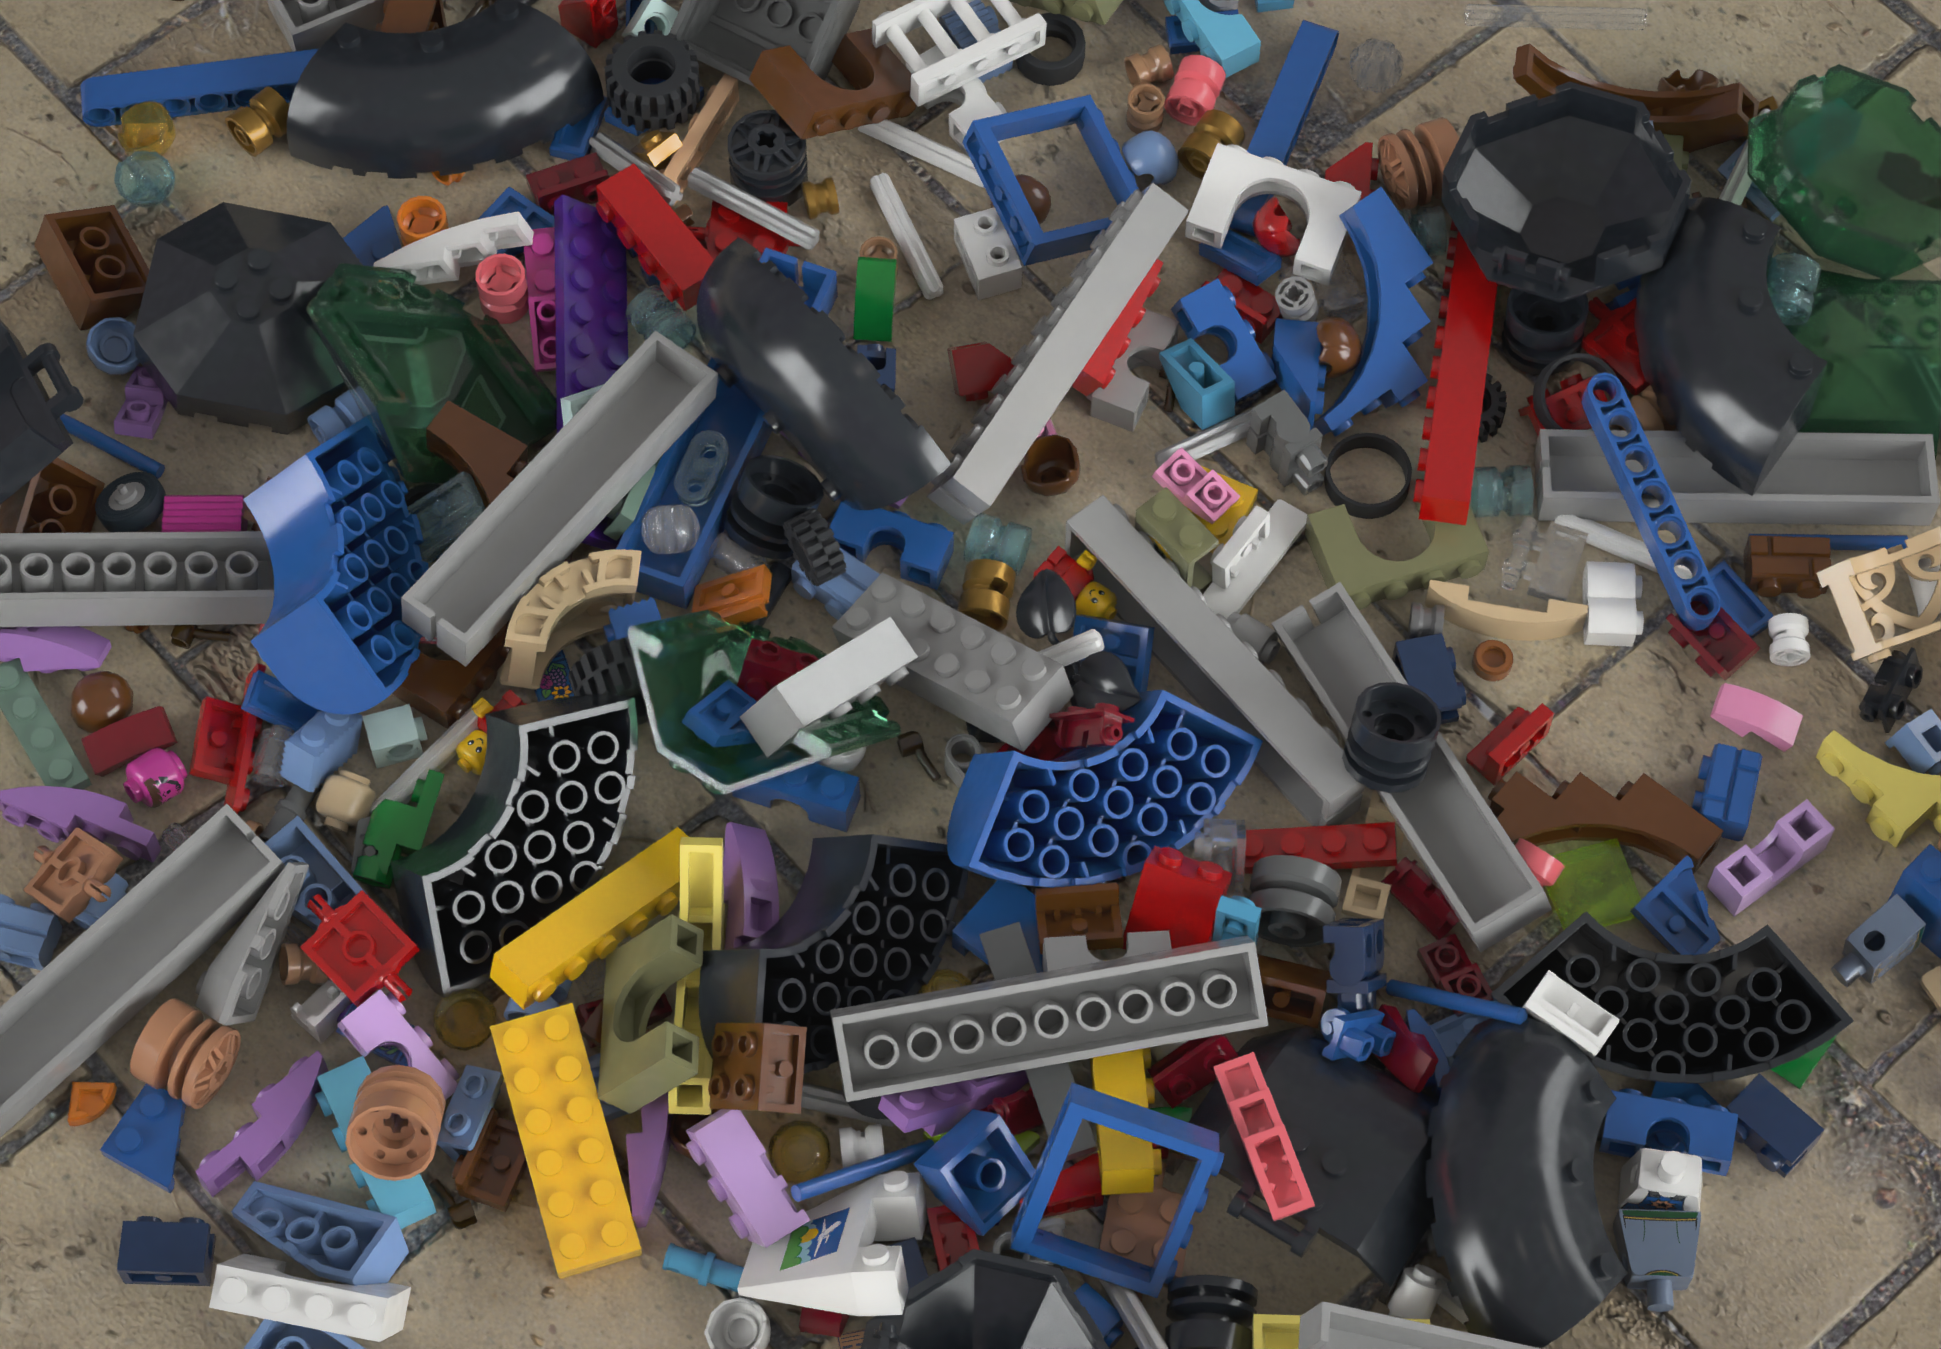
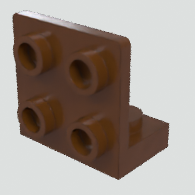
M716 1023L715 1034L712 1039V1076L708 1086L710 1108L801 1114L807 1027L768 1023Z

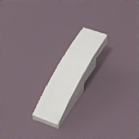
M519 211L482 218L442 230L408 244L374 262L373 270L380 274L402 276L417 285L459 280L460 267L479 265L486 257L497 254L499 249L532 245L534 232Z

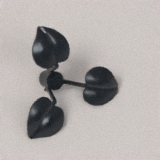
M1049 569L1040 571L1021 594L1016 607V618L1020 629L1025 635L1034 639H1041L1047 635L1049 642L1055 645L1060 643L1055 633H1065L1073 627L1076 618L1075 600L1064 579L1056 572ZM1099 651L1089 655L1084 660L1081 659L1064 667L1074 693L1070 698L1072 706L1092 709L1096 703H1108L1118 706L1119 713H1123L1142 701L1141 695L1131 680L1127 667L1118 656L1112 653ZM966 722L968 734L974 736L979 743L1004 742Z

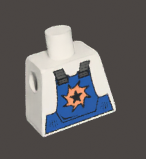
M1650 1148L1640 1149L1621 1168L1617 1209L1700 1211L1702 1158L1677 1151H1663Z

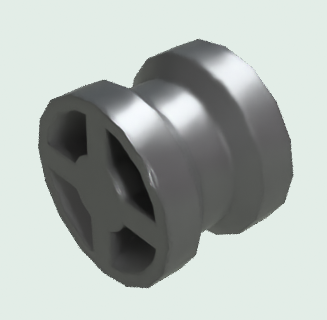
M1412 602L1408 639L1442 633L1444 605L1436 604L1432 608L1423 607L1421 603Z

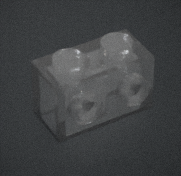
M1204 818L1203 833L1195 832L1194 857H1201V861L1214 862L1220 865L1223 870L1233 873L1226 897H1243L1246 851L1245 820Z

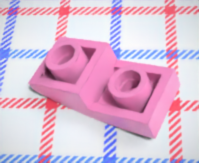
M1182 447L1152 475L1154 480L1163 488L1167 487L1184 506L1211 524L1220 518L1240 498L1213 469L1207 473Z
M1724 683L1720 686L1710 717L1741 737L1752 731L1785 752L1794 745L1803 715L1768 696L1740 686Z

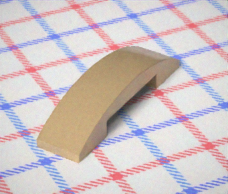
M1430 580L1425 606L1428 608H1432L1436 604L1444 605V619L1459 627L1486 636L1521 641L1555 639L1582 631L1589 606L1549 599L1546 611L1539 612L1468 600L1470 586Z
M1373 790L1365 824L1395 822L1398 861L1404 833L1377 791ZM1395 866L1353 868L1341 913L1357 918L1383 919L1391 885L1381 883V881L1395 869Z

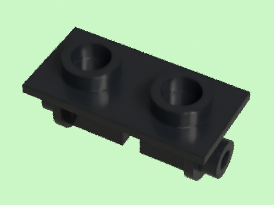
M1911 647L1907 656L1901 651L1894 650L1892 656L1884 659L1874 679L1875 683L1886 685L1885 688L1871 684L1859 705L1860 717L1867 722H1874L1875 719L1882 720L1885 733L1889 734L1895 721L1902 718L1908 696L1912 689H1916L1921 682L1923 668L1919 664L1915 648Z

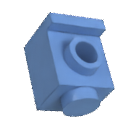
M1931 708L1905 724L1885 744L1889 749L1895 746L1913 771L1939 775L1941 773V720Z

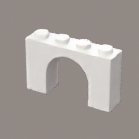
M1217 143L1186 220L1185 237L1221 249L1233 217L1245 201L1262 194H1275L1286 197L1302 210L1307 222V228L1294 259L1292 274L1329 286L1349 234L1339 215L1358 203L1362 192L1356 190L1347 182H1332L1320 178L1317 173L1311 170H1297L1285 166L1276 158L1255 156L1238 145L1229 144L1226 146Z
M242 1254L217 1264L209 1308L381 1342L403 1330L411 1290L409 1286L389 1282L353 1286L307 1280L284 1274L285 1261L250 1254Z

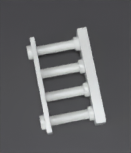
M915 0L894 11H886L872 21V44L877 48L891 41L914 72L911 75L910 97L919 107L1044 46L1046 21L1040 13L1029 18H1021L1009 0H990L1009 25L1008 28L994 34L989 33L968 4L974 0ZM955 10L975 37L977 43L965 49H958L937 18ZM923 25L946 58L932 65H926L905 36L906 33Z

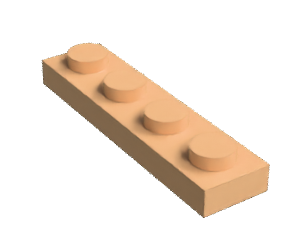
M724 73L717 85L710 87L705 99V106L701 112H696L691 118L688 133L684 140L681 141L683 146L671 154V161L666 169L659 171L678 184L681 193L684 192L688 185V175L695 167H699L739 102L738 79Z

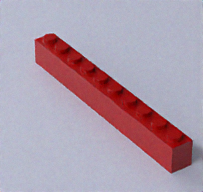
M1451 220L1450 231H1456L1457 238L1449 237L1446 260H1452L1453 267L1445 266L1442 289L1449 290V296H1441L1438 314L1439 319H1445V326L1437 325L1434 348L1441 349V356L1433 355L1430 373L1431 379H1437V386H1429L1426 409L1433 410L1432 417L1425 416L1421 440H1428L1429 445L1428 448H1420L1417 471H1423L1425 474L1424 480L1416 479L1413 502L1421 503L1419 519L1466 526L1498 283L1486 279L1455 223Z

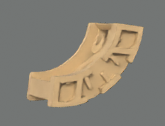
M1941 526L1906 539L1907 548L1903 549L1901 544L1889 549L1884 547L1867 554L1849 558L1816 573L1822 588L1829 586L1855 649V652L1850 654L1853 661L1866 657L1869 664L1881 661L1892 656L1890 649L1941 631V621L1933 623L1941 611ZM1927 556L1931 559L1929 569L1940 565L1939 571L1927 572L1921 570L1918 565L1920 557ZM1898 562L1903 570L1914 579L1925 582L1937 581L1934 592L1919 617L1901 613L1881 601L1891 592L1894 586V564ZM1873 574L1879 575L1884 583L1882 589L1876 595L1871 592L1878 587V585H1874L1871 581V575ZM1867 609L1875 614L1869 621H1867L1864 613ZM1873 625L1879 626L1882 630L1881 638L1875 640L1871 631ZM1895 626L1911 630L1908 633L1893 637Z
M624 549L589 553L588 558L577 560L570 564L566 561L539 578L538 584L526 596L524 595L521 598L509 622L504 647H510L511 649L502 668L500 683L507 686L539 689L548 665L562 649L577 639L590 634L604 632L603 626L610 624L608 615L610 608L615 610L618 606L624 608L626 603L632 606L637 589L642 551Z

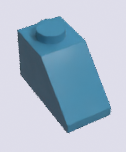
M1192 338L1159 352V359L1181 409L1202 430L1235 415V381Z

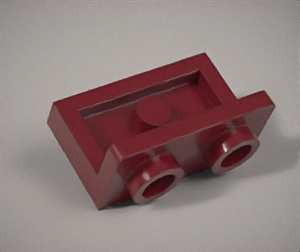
M1699 601L1690 603L1695 613L1699 615L1709 614L1708 608L1704 603ZM1720 607L1711 624L1707 628L1698 631L1685 627L1679 620L1678 615L1674 616L1670 613L1666 617L1673 626L1668 633L1683 649L1690 644L1700 654L1694 661L1710 677L1717 672L1726 681L1761 649L1722 607Z
M752 639L737 687L754 700L759 701L776 685L816 662L819 658L809 653H799L780 647L771 641Z
M1226 1034L1188 1040L1152 1065L1151 1069L1147 1070L1152 1077L1154 1086L1173 1109L1217 1078L1213 1066L1240 1056Z

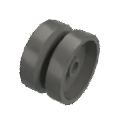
M1273 855L1256 861L1253 865L1249 887L1252 894L1247 899L1254 902L1256 907L1262 908L1258 936L1273 943L1292 947H1313L1325 944L1323 943V926L1334 922L1336 916L1333 908L1338 904L1342 883L1338 873L1320 862L1292 855Z

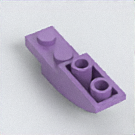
M80 626L0 627V661L8 662L20 658L24 672L39 671L41 673H52L63 669L90 671L102 665L112 647L109 639Z
M32 786L0 790L2 817L15 826L24 827L26 824L38 829V833L49 841L59 843L60 840L65 841L74 829L78 827L100 842H107L116 846L121 854L133 860H139L141 857L154 862L161 851L155 833L133 823L134 819L125 802L102 794L67 787Z
M733 822L726 823L723 882L724 903L728 905L725 950L757 939L779 921V894L775 861L766 831Z
M318 1050L310 1057L305 1056L296 1061L290 1068L289 1074L277 1084L272 1083L263 1088L257 1095L256 1101L251 1104L258 1120L254 1123L249 1122L243 1125L235 1133L233 1140L221 1150L210 1152L201 1161L200 1167L195 1173L201 1185L212 1198L245 1170L257 1182L281 1159L301 1134L317 1106L318 1101L315 1094L322 1091L316 1077L328 1072L325 1060Z
M1025 1070L883 1095L878 1109L904 1133L923 1128L931 1137L948 1132L972 1109L980 1110L988 1107V1105L992 1104L994 1098H1003L1017 1092L1029 1080Z

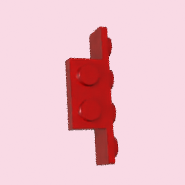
M257 663V665L248 674L246 678L242 704L253 673H255L258 670L265 673L266 665ZM206 696L201 703L189 775L226 784L227 790L224 806L228 804L238 814L239 811H245L249 801L250 789L245 788L247 775L252 773L256 762V752L251 750L253 739H256L260 733L263 719L242 710V705Z

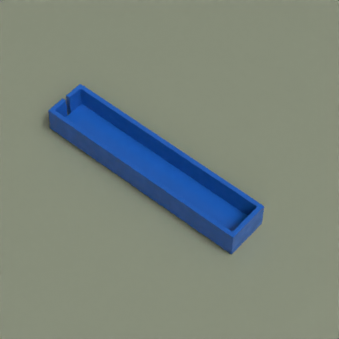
M765 248L759 261L761 263H766L768 260L772 261L786 278H791L798 285V258ZM804 261L802 265L803 287L799 286L809 298L804 303L809 308L814 307L818 312L823 310L829 315L838 297L837 271ZM711 357L707 366L715 371L719 366ZM719 377L717 379L716 398L662 455L635 520L624 532L616 550L642 551L636 592L683 609H687L694 594L695 586L699 584L725 530L724 516L730 507L732 498L738 491L737 486L750 459L762 454L772 433V430L762 418L765 413L737 387L733 385L731 388H728Z

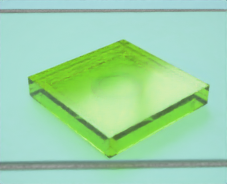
M1617 838L1552 855L1565 866L1554 885L1547 886L1563 930L1586 911L1603 927L1636 918L1630 910L1641 898Z

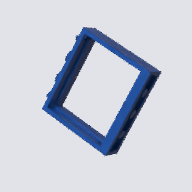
M1091 95L973 120L962 142L1024 266L1092 250L1090 248L1092 241L1101 230H1107L1112 221L1108 217L1043 233L998 141L1076 124L1117 205L1121 201L1126 202L1136 189L1139 190L1134 173L1128 169L1120 153L1119 144L1112 138L1105 124L1103 113L1096 107Z
M1071 1083L1012 1226L1010 1248L1158 1298L1163 1284L1168 1285L1174 1278L1178 1261L1174 1258L1178 1249H1186L1193 1231V1224H1190L1194 1212L1201 1213L1205 1206L1209 1189L1205 1187L1210 1175L1216 1177L1221 1169L1224 1153L1219 1151V1133ZM1082 1119L1198 1158L1153 1267L1038 1228Z

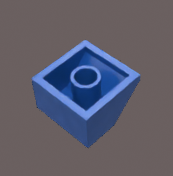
M972 1109L913 1163L934 1196L981 1236H984L1025 1197L1035 1173V1168L999 1114Z

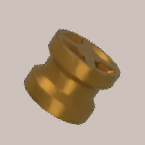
M832 177L824 178L821 183L816 184L810 181L802 182L803 198L809 220L817 218L821 213L839 214L838 197Z

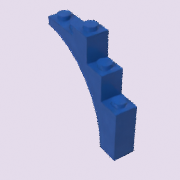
M1379 187L1339 215L1354 242L1364 272L1368 298L1367 329L1362 346L1361 360L1354 369L1348 384L1333 405L1314 421L1313 428L1316 427L1323 436L1332 432L1336 437L1354 424L1351 417L1359 411L1365 416L1381 404H1383L1385 409L1396 403H1399L1401 407L1406 406L1421 395L1418 388L1429 381L1407 350L1408 346L1424 336L1420 329L1431 322L1409 289L1426 278L1423 270L1434 262L1382 187Z

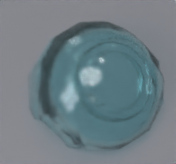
M135 151L124 161L117 164L114 183L119 194L129 203L142 208H150L162 204L170 197L176 185V174L170 162L157 152Z

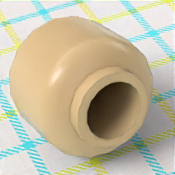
M341 769L338 775L327 776L316 803L318 813L326 817L324 825L347 833L349 826L357 827L359 819L368 817L375 800V792L369 787L371 781L363 776Z

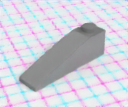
M288 862L211 963L208 971H204L200 976L196 986V994L199 996L195 1006L218 1023L227 1026L255 1021L309 864L304 862Z

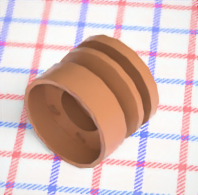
M1440 117L1421 123L1415 127L1414 134L1408 129H1402L1396 135L1389 133L1379 139L1378 158L1381 174L1386 189L1399 210L1406 212L1414 209L1417 205L1425 206L1431 202L1432 195L1436 199L1442 200L1443 171L1459 140L1454 127L1447 119Z
M177 998L169 999L156 1010L143 1028L132 1053L130 1073L136 1079L155 1089H164L168 1086V1093L172 1098L176 1100L182 1099L185 1105L193 1109H200L214 1098L228 1078L238 1056L241 1035L238 1030L229 1025L223 1026L212 1018L206 1019L203 1022L204 1016L200 1010Z
M403 1065L381 1067L367 1075L358 1088L346 1134L345 1144L353 1162L362 1171L373 1177L391 1181L409 1179L424 1171L434 1158L438 1135L443 1121L446 1102L441 1087L430 1075L415 1067Z

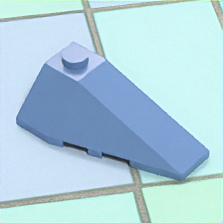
M256 1181L251 1184L231 1211L234 1218L315 1275L353 1286L388 1283L409 1253L397 1217Z

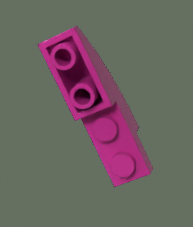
M554 227L532 229L534 232L532 245L524 246L535 372L556 370Z

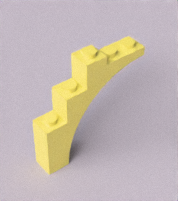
M1835 730L1822 741L1816 758L1828 774L1834 777L1837 776L1850 788L1857 800L1872 807L1865 821L1879 839L1888 841L1897 848L1927 819L1933 822L1935 829L1941 834V776L1918 773L1889 764L1859 749Z
M681 837L679 918L704 930L703 951L724 950L723 838ZM701 967L677 981L674 1025L699 1037L698 1074L668 1091L669 1114H712V1109L709 1106L710 1095L708 1086L712 1076L713 1059L706 1048L699 1019Z

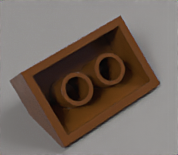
M115 205L44 215L34 245L80 331L91 329L105 318L121 317L125 319L140 308L149 268Z
M57 457L1 504L0 533H91L96 516L95 503L99 494L104 489L105 483Z

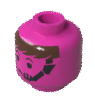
M154 748L127 764V781L123 783V786L134 803L141 801L150 808H156L183 791L187 771L180 758L172 750L166 752L161 748Z

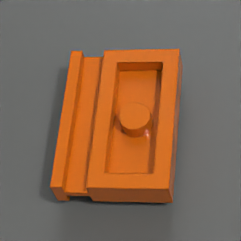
M763 564L695 586L691 613L694 617V622L690 623V629L697 638L767 617L768 611L765 609V604L769 603L772 573L767 566Z

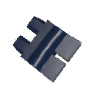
M1342 918L1324 925L1323 943H1335V955L1330 960L1329 965L1332 978L1327 980V993H1337L1338 1008H1344L1350 1013L1376 1009V990L1387 985V973H1379L1384 964V919Z

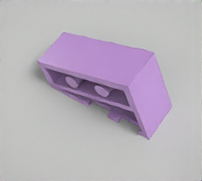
M720 1109L686 1130L691 1139L690 1142L686 1143L687 1149L699 1166L704 1163L712 1176L707 1183L720 1203L726 1200L733 1213L728 1219L741 1240L747 1237L749 1241L767 1248L810 1221L804 1209L798 1212L785 1190L788 1188V1184L782 1175H776L765 1155L767 1151L740 1110Z

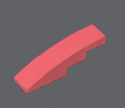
M1252 1052L1213 1066L1273 1221L1315 1207L1286 1128L1281 1121L1269 1087L1266 1085L1255 1053Z

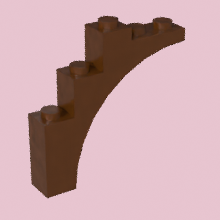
M1530 43L1517 47L1515 65L1513 66V78L1530 95L1535 94L1538 100L1555 94L1556 86L1567 82H1574L1643 102L1650 113L1649 120H1653L1654 130H1661L1662 134L1683 136V151H1688L1689 153L1757 132L1759 101L1740 82L1712 89L1684 92L1624 88L1599 82L1572 72L1547 58Z
M447 401L426 428L427 449L449 464L471 486L484 509L529 464L528 445L450 401ZM508 622L494 636L496 639L503 634Z
M1516 771L1507 782L1501 779L1488 796V799L1491 801L1489 808L1514 845L1519 838L1537 847L1571 840L1605 841L1638 848L1666 859L1675 866L1688 855L1694 864L1692 868L1693 875L1717 848L1723 833L1722 829L1645 773L1641 775L1635 784L1628 781L1618 792L1617 796L1614 797L1580 772L1571 783L1564 780L1551 797Z

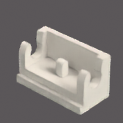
M1548 970L1522 1007L1538 1021L1551 1026L1565 1035L1590 1058L1597 1055L1620 1020L1557 977L1550 970Z
M328 979L302 1005L296 1002L290 1008L292 1012L291 1017L322 1044L338 1028L337 1018L352 1002Z

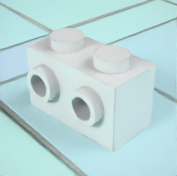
M995 207L955 218L954 241L978 300L1021 288L1022 272L1026 271V266L1023 265L1017 251L1014 249Z

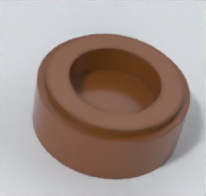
M1484 641L1474 651L1472 659L1473 670L1480 678L1486 681H1500L1507 677L1511 671L1513 653L1501 641Z

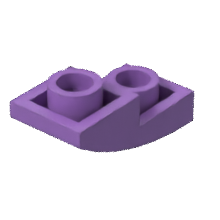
M137 366L125 386L126 400L114 420V432L119 435L153 439L162 420L168 400L146 369Z

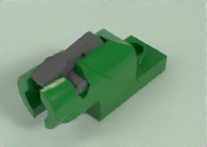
M429 769L426 780L417 778L410 800L411 802L418 803L417 808L384 799L372 811L371 816L358 820L351 874H353L352 878L354 880L374 887L390 889L393 881L391 861L403 858L401 856L402 853L410 855L421 850L445 774Z

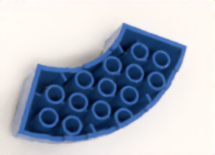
M367 416L303 455L243 499L264 536L274 574V599L270 616L263 629L251 640V643L280 683L295 697L321 711L342 715L360 713L376 706L402 685L409 675L408 670L411 664L418 659L421 652L418 646L420 638L423 636L402 622L401 597L429 569L428 562L422 561L419 545L424 542L417 514L410 515L404 495L409 492L404 481H396L388 465L392 458Z
M1162 689L1139 692L1142 701L1122 713L1135 718L1134 723L1122 724L1123 736L1116 745L1102 747L1087 746V748L1074 749L1050 761L1028 757L1016 751L974 754L959 789L949 820L947 832L949 858L953 864L987 878L1017 885L1047 888L1093 885L1143 870L1144 863L1154 846L1160 848L1170 847L1179 850L1201 833L1200 829L1213 816L1220 814L1226 806L1224 804L1226 800L1231 796L1236 786L1242 784L1250 771L1263 740Z

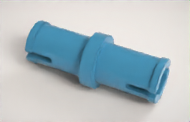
M670 1243L662 1269L697 1279L698 1284L705 1287L710 1283L738 1292L737 1288L744 1267L717 1259V1254L708 1251L707 1255Z

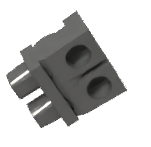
M1285 389L1253 407L1246 441L1251 451L1255 455L1262 450L1270 457V466L1278 474L1277 479L1283 487L1294 482L1305 496L1322 486L1324 477L1320 472L1328 464L1327 457L1320 450L1323 435L1316 427L1310 430L1307 418Z

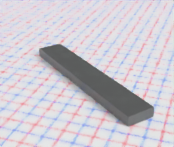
M1019 922L979 934L994 981L1037 973ZM1068 1062L1025 1070L1048 1139L1071 1083H1075ZM1082 1119L1065 1162L1098 1151L1088 1120Z

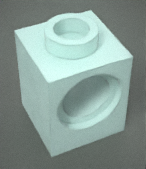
M642 0L622 36H638V32L645 31L644 25L647 19L654 21L657 25V30L662 31V35L667 36L678 15V11L662 0Z
M410 704L362 716L377 769L415 759L423 754L420 741L428 740L422 716L413 718Z

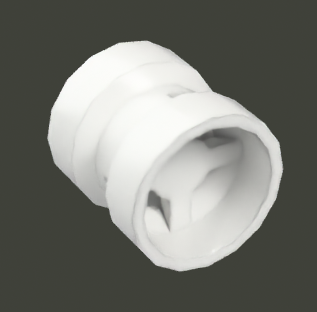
M1783 613L1769 619L1768 634L1773 639V643L1769 647L1772 663L1780 666H1797L1806 663L1810 659V645L1805 641V637L1809 633V624L1805 616L1797 613Z
M881 1124L868 1125L864 1130L865 1132L856 1131L852 1127L839 1128L843 1168L884 1155Z

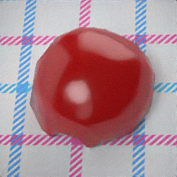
M1273 196L1254 215L1252 222L1253 230L1258 242L1264 249L1281 257L1288 258L1296 255L1301 240L1290 233L1292 223L1281 208L1278 198Z

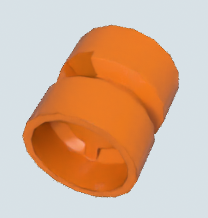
M430 196L410 198L401 205L397 213V223L403 247L449 228L444 206L437 199Z

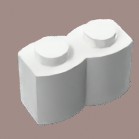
M1586 562L1583 571L1582 597L1583 604L1589 606L1583 626L1584 645L1632 647L1636 635H1642L1644 616L1643 611H1637L1636 599H1641L1643 582L1642 576L1635 573L1634 563Z

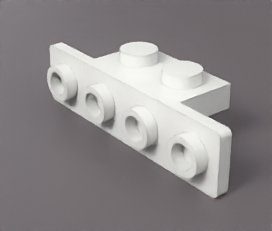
M1279 499L1269 511L1256 505L1248 517L1242 516L1233 529V536L1225 545L1223 543L1220 544L1212 554L1210 560L1212 565V583L1203 593L1206 605L1215 614L1219 613L1226 619L1233 612L1239 613L1304 531L1308 514Z

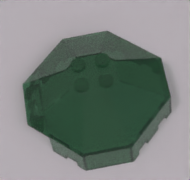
M1838 64L1829 68L1822 77L1818 78L1816 74L1798 80L1777 109L1748 121V177L1817 256L1884 280H1889L1941 256V127L1932 117L1926 119L1925 122L1921 120L1912 109L1917 100L1907 89Z

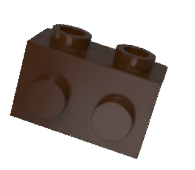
M1097 883L1093 885L1035 890L1036 923L1040 954H1043L1044 938L1086 935L1088 950L1123 948L1124 937L1119 907V886L1117 883Z
M491 1108L474 1149L467 1151L466 1156L461 1154L454 1165L452 1179H455L459 1196L504 1212L507 1211L527 1165L517 1124L498 1117L497 1110Z

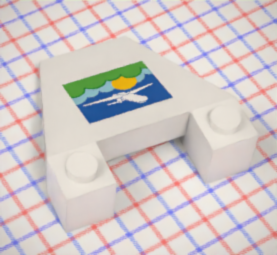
M904 1171L878 1174L806 1211L810 1219L809 1222L767 1248L752 1242L737 1288L739 1296L854 1316L902 1315L909 1291L901 1245L885 1246L883 1244H873V1241H898L913 1237L916 1240H922L928 1219L922 1176L919 1172L906 1173Z

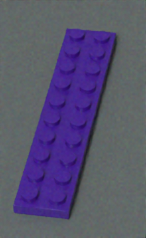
M561 195L554 201L557 433L564 427L560 399L605 384L628 360L626 247L618 237L617 228L611 221L606 223L599 215L596 207L565 195ZM605 516L581 543L603 550H616L623 534L617 541L605 535L603 531L609 520Z

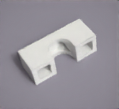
M937 45L920 54L926 65H932L946 58ZM906 63V68H907L912 74H914V72L911 70V68L909 67V65ZM979 78L923 104L927 110L941 102H954L960 105L959 108L949 113V136L968 157L969 155L962 142L972 121L1007 113L1001 103H995L989 97L984 84Z

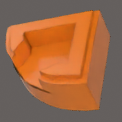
M72 1082L67 1120L69 1125H84L103 1115L115 1098L117 1092L116 1084L113 1082Z

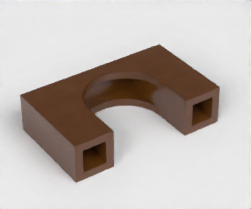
M872 28L844 34L831 61L856 90L842 89L822 80L808 67L790 45L762 51L749 77L753 85L801 140L824 136L842 130H851L855 127L873 123L878 124L885 119L904 118L909 116L917 107L910 97L912 73L886 44L877 48L874 47L872 44Z
M508 625L503 634L497 639L493 637L487 646L466 667L457 660H436L420 652L418 659L411 664L408 670L409 675L392 695L449 729L473 705V701L482 690H488L494 683L497 671L505 662L511 649L510 647H504Z

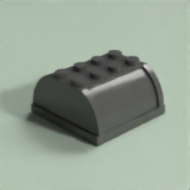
M684 0L670 33L677 35V41L684 39L689 44V50H694L697 60L753 87L755 86L749 80V77L761 52L788 45L795 50L818 77L825 81L833 65L831 61L844 34L849 30L858 10L860 0Z

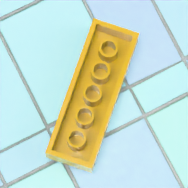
M573 1003L490 1026L559 1279L641 1256V1246L601 1103L598 1099V1092Z

